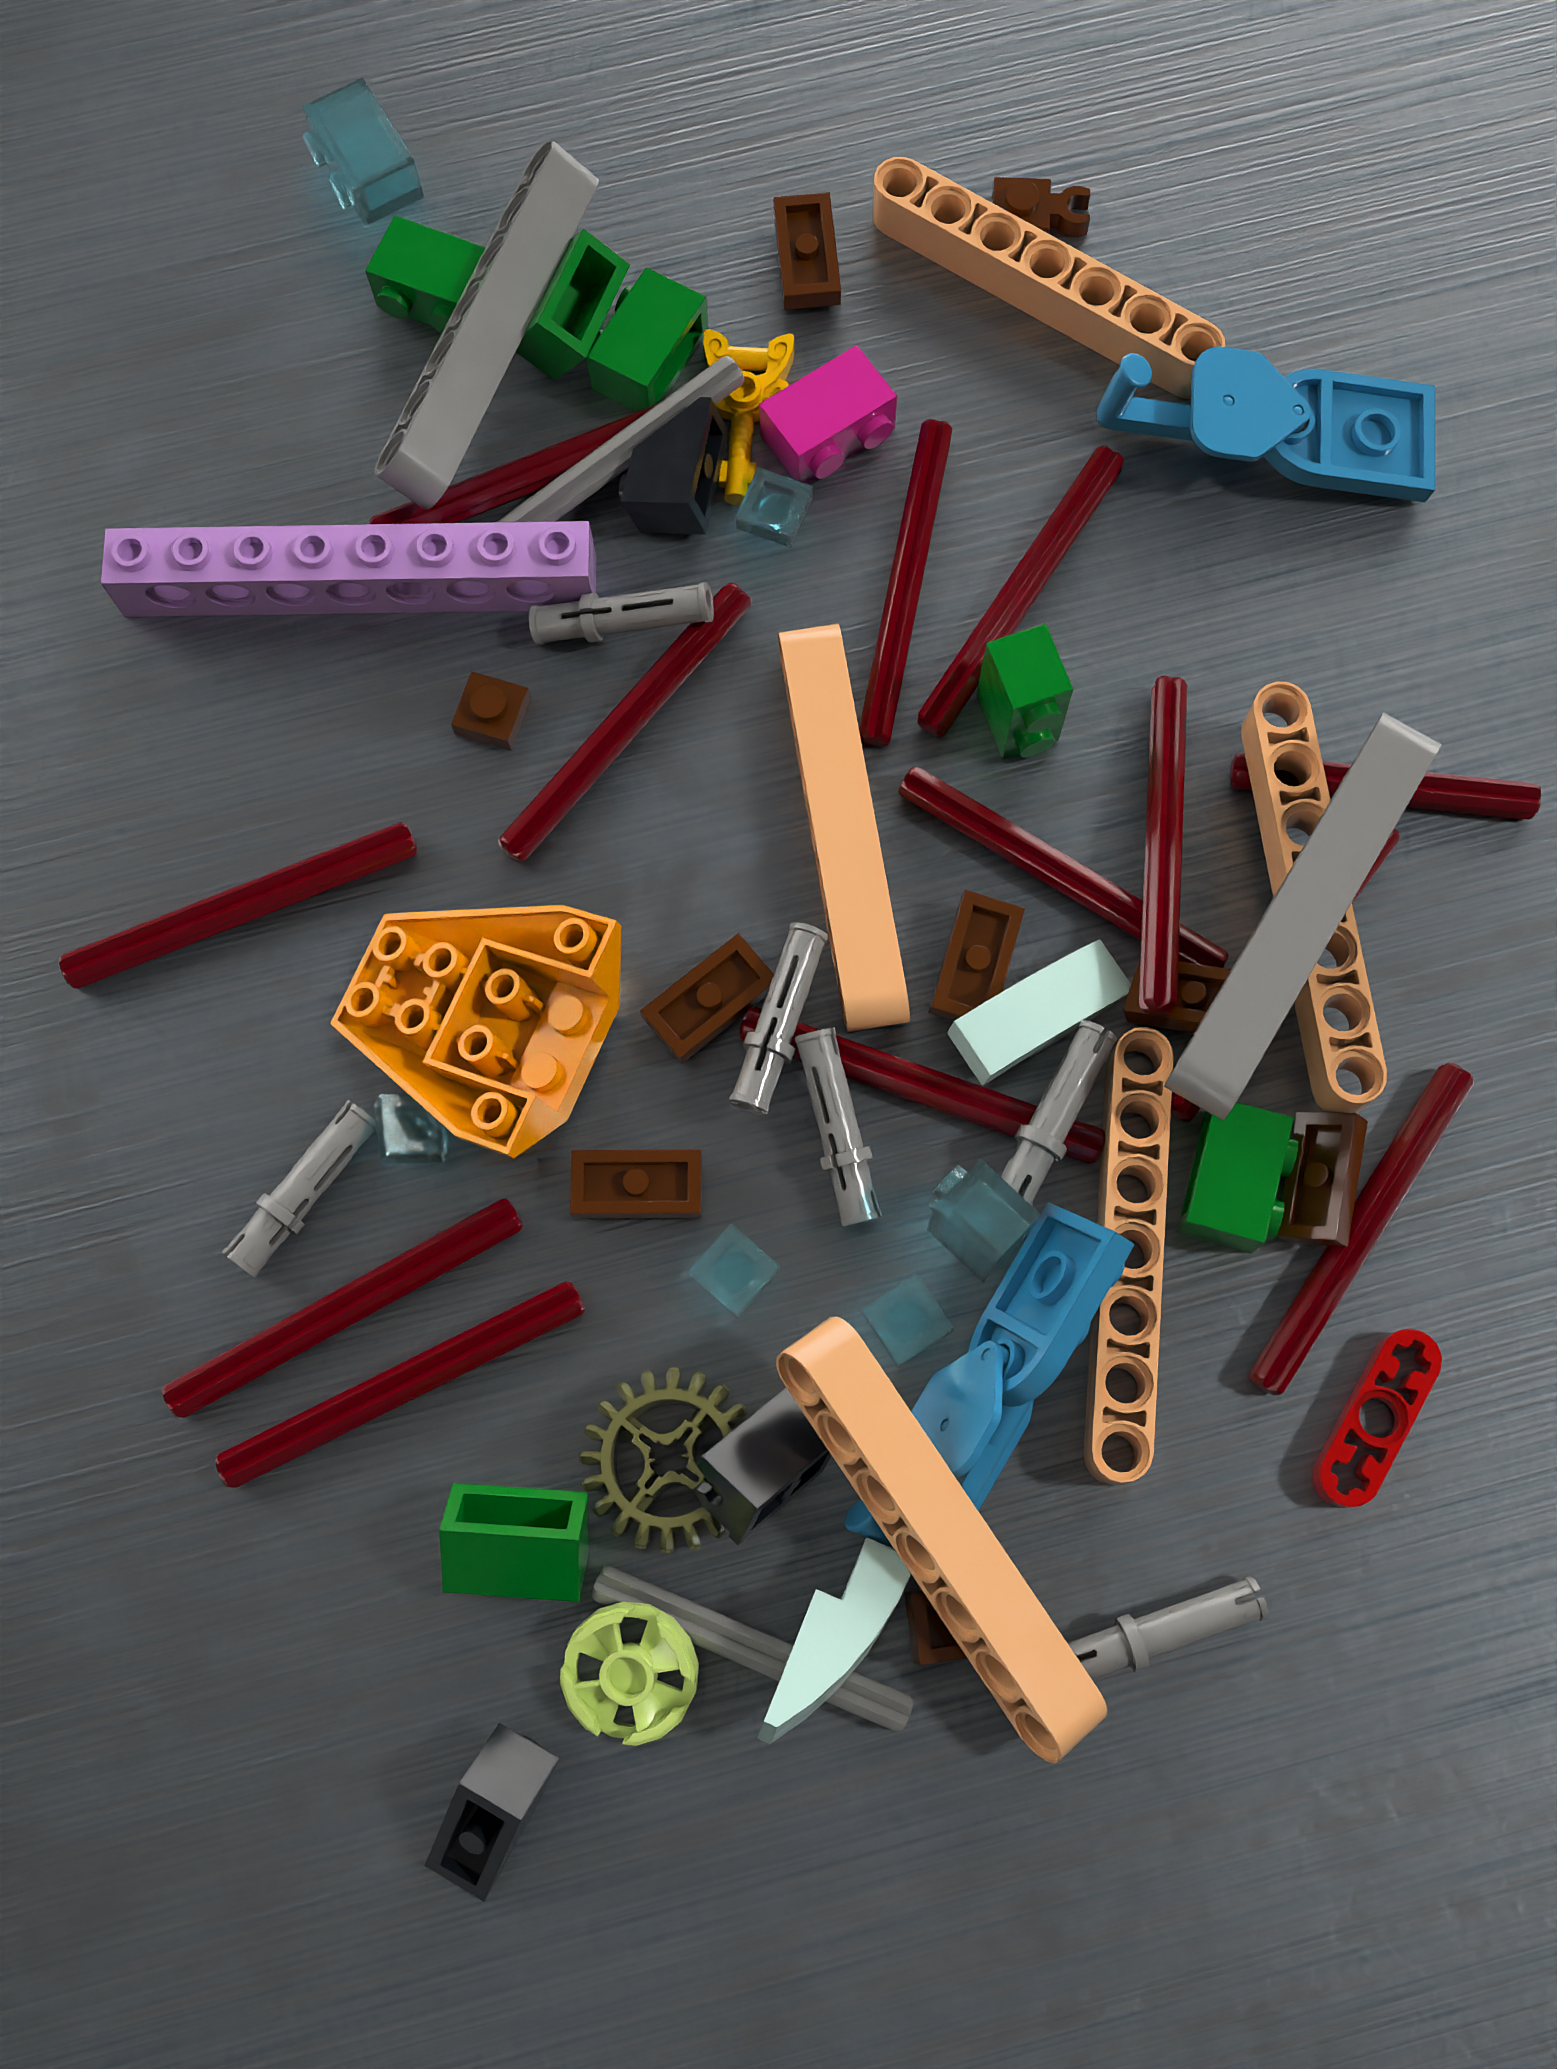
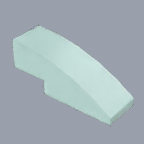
M1099 939L1030 975L956 1019L947 1034L983 1086L1027 1057L1032 1058L1073 1032L1082 1020L1090 1021L1125 999L1131 983Z
M866 1537L841 1600L817 1589L815 1590L757 1739L771 1744L803 1722L841 1687L866 1657L891 1617L911 1575L895 1549Z

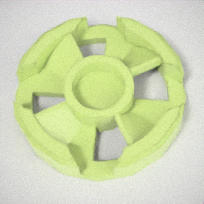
M622 1601L599 1608L576 1628L567 1644L565 1661L560 1672V1685L567 1707L585 1730L596 1736H599L602 1731L611 1737L623 1738L622 1744L637 1746L661 1739L682 1721L697 1691L699 1662L690 1636L673 1616L651 1604ZM624 1617H634L648 1621L640 1643H622L619 1623H621ZM580 1652L603 1661L598 1680L580 1682L578 1672ZM680 1669L681 1675L684 1676L683 1689L657 1680L658 1673ZM619 1705H632L635 1724L614 1720Z

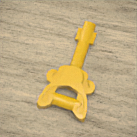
M711 329L704 331L703 346L707 368L720 358L730 356L741 369L745 379L743 385L715 404L721 417L731 420L728 461L722 460L719 474V487L725 488L724 500L731 505L745 504L748 499V489H755L757 464L756 462H751L754 422L760 421L759 404L789 386L785 380L794 360L795 344L793 334L789 333L776 337L769 342L768 348L729 346L728 339L721 333ZM748 371H758V372H765V373H764V374H760V375H755V374H753V373H751V372H748Z

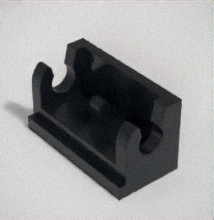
M785 1388L701 1456L697 1465L698 1469L710 1483L720 1490L723 1497L717 1494L714 1488L705 1481L696 1486L693 1491L700 1504L730 1532L728 1537L737 1545H740L820 1475L832 1455L788 1389Z

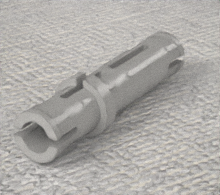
M702 582L699 585L655 591L650 590L599 598L597 593H587L581 595L580 601L531 606L529 609V627L532 638L537 645L545 644V642L585 637L588 642L603 641L605 634L655 629L703 621L706 623L712 622L714 617L713 598L707 582Z
M799 922L790 924L789 934L774 977L771 980L754 1032H747L743 1044L747 1054L729 1101L733 1106L753 1114L768 1115L769 1105L783 1064L791 1063L795 1051L791 1041L807 999L822 950L828 941L827 933L809 924Z
M1082 1020L1079 1023L1078 1030L1029 1124L1020 1125L1014 1136L1019 1143L998 1183L994 1185L992 1192L1001 1199H1004L1005 1195L1009 1196L1007 1203L1029 1211L1053 1161L1058 1162L1062 1160L1067 1151L1063 1142L1107 1057L1118 1042L1117 1036L1111 1031H1107L1104 1037L1100 1034L1105 1027L1094 1022Z
M835 1027L796 1036L795 1042L802 1060L810 1099L825 1157L820 1158L822 1170L829 1169L838 1203L841 1225L847 1226L881 1217L882 1213L879 1210L867 1159L873 1158L870 1145L863 1146L850 1089L839 1053Z
M347 1100L332 1122L306 1150L284 1180L278 1184L270 1195L264 1193L256 1202L260 1206L221 1253L252 1277L256 1278L271 1255L291 1232L296 1235L305 1225L301 1220L309 1212L312 1205L327 1190L353 1158V1155L380 1125L364 1110Z
M1248 1576L1237 1583L1133 1619L1130 1614L1115 1618L1114 1627L1068 1642V1645L1078 1660L1091 1657V1659L1080 1663L1091 1679L1094 1680L1129 1666L1134 1672L1148 1668L1149 1659L1258 1620H1266L1269 1617L1268 1608L1264 1596L1242 1605H1236L1253 1599L1255 1597L1254 1593L1261 1590L1256 1580L1252 1576Z

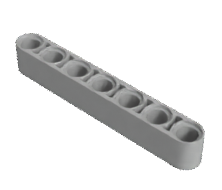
M552 139L541 146L526 167L375 465V476L424 510L433 507L451 483L598 186L599 179Z
M1382 713L1164 1085L1165 1088L1222 1121L1228 1116L1428 771L1442 743L1390 715Z

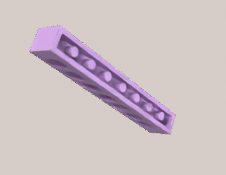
M589 521L105 528L101 585L124 617L529 611L530 607L534 605L545 606L580 601L582 594L596 593V552Z

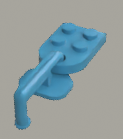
M1219 346L1202 352L1193 366L1191 405L1133 397L1137 388H1143L1149 384L1152 378V370L1148 361L1143 356L1130 353L1122 358L1120 368L1111 378L1096 411L1098 424L1107 429L1194 441L1202 451L1219 458L1253 462L1264 456L1280 474L1296 483L1307 486L1426 502L1435 491V385L1324 369H1303L1283 377L1268 359L1259 352Z
M1047 1202L983 1312L974 1330L968 1353L940 1369L931 1377L911 1411L978 1511L1031 1419L1034 1399L1055 1381L1074 1349L1086 1338L1093 1316L1108 1290L1120 1279L1125 1261L1135 1245L1117 1232ZM860 1500L855 1503L845 1516L844 1524L847 1530L853 1533L858 1532L865 1539L867 1537L893 1548L863 1501Z

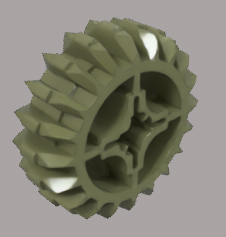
M670 1367L666 1374L667 1388L658 1389L653 1373L648 1370L641 1373V1382L646 1393L638 1397L635 1396L632 1388L626 1382H621L617 1385L618 1394L627 1403L619 1412L609 1402L604 1400L600 1401L597 1405L598 1411L610 1419L611 1423L607 1430L591 1424L585 1427L584 1434L593 1440L602 1442L600 1452L590 1450L580 1452L579 1461L589 1466L600 1465L601 1474L584 1479L582 1487L587 1492L606 1489L608 1495L597 1501L592 1510L596 1516L601 1517L607 1515L616 1507L621 1513L615 1519L610 1529L615 1536H622L627 1532L631 1524L635 1522L639 1525L634 1540L635 1547L646 1549L651 1541L654 1530L661 1532L660 1547L662 1553L672 1554L676 1545L675 1532L684 1531L686 1543L689 1549L694 1551L701 1548V1538L696 1527L706 1523L710 1533L717 1539L722 1538L726 1534L724 1526L703 1506L689 1514L678 1517H658L647 1514L645 1511L654 1499H658L667 1488L675 1485L686 1486L693 1490L701 1482L705 1481L714 1488L717 1494L723 1497L720 1490L710 1483L698 1469L696 1450L704 1438L703 1434L712 1422L717 1425L724 1438L734 1430V1424L743 1420L748 1411L742 1403L734 1405L725 1413L720 1409L730 1393L729 1388L724 1384L716 1387L709 1398L702 1396L706 1386V1375L704 1373L695 1372L691 1378L688 1390L680 1389L681 1374L679 1369ZM666 1405H682L696 1409L688 1421L684 1420L675 1431L667 1434L655 1433L636 1420L644 1413ZM623 1436L640 1449L645 1459L644 1472L636 1483L638 1487L629 1498L621 1486L617 1472V1454ZM648 1438L659 1447L663 1445L670 1450L674 1449L679 1443H684L688 1453L681 1457L688 1461L686 1468L699 1478L698 1482H693L683 1473L678 1475L671 1470L665 1473L663 1477H660L654 1467L661 1463L654 1459L656 1452L644 1443V1439Z

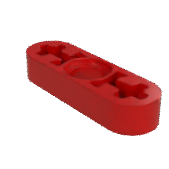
M1403 1329L1386 1336L1377 1344L1313 1465L1312 1482L1314 1488L1326 1503L1338 1508L1362 1506L1371 1501L1379 1491L1441 1371L1442 1356L1436 1342L1426 1333L1415 1329ZM1411 1345L1416 1349L1414 1361L1422 1366L1421 1372L1413 1371L1405 1374L1396 1388V1391L1408 1393L1409 1398L1406 1401L1395 1390L1375 1385V1380L1378 1377L1382 1383L1392 1381L1400 1367V1361L1392 1355L1393 1350L1400 1351ZM1369 1399L1383 1401L1393 1412V1429L1384 1438L1371 1436L1363 1429L1360 1423V1409ZM1348 1435L1357 1445L1366 1449L1376 1450L1379 1452L1377 1459L1371 1454L1361 1456L1353 1473L1358 1480L1362 1481L1360 1489L1349 1488L1340 1493L1336 1489L1339 1478L1330 1471L1332 1465H1344L1352 1459L1357 1446L1344 1443V1439Z

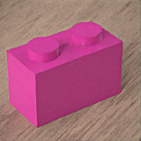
M855 345L759 404L760 436L796 484L801 487L815 477L822 479L831 475L842 465L846 458L864 447L871 449L884 442L892 430L895 429L897 395L861 349Z

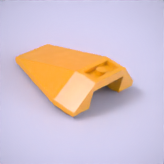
M566 905L385 913L330 1024L460 1140L514 1159L564 1124L573 1110L619 1009L622 926L617 920Z

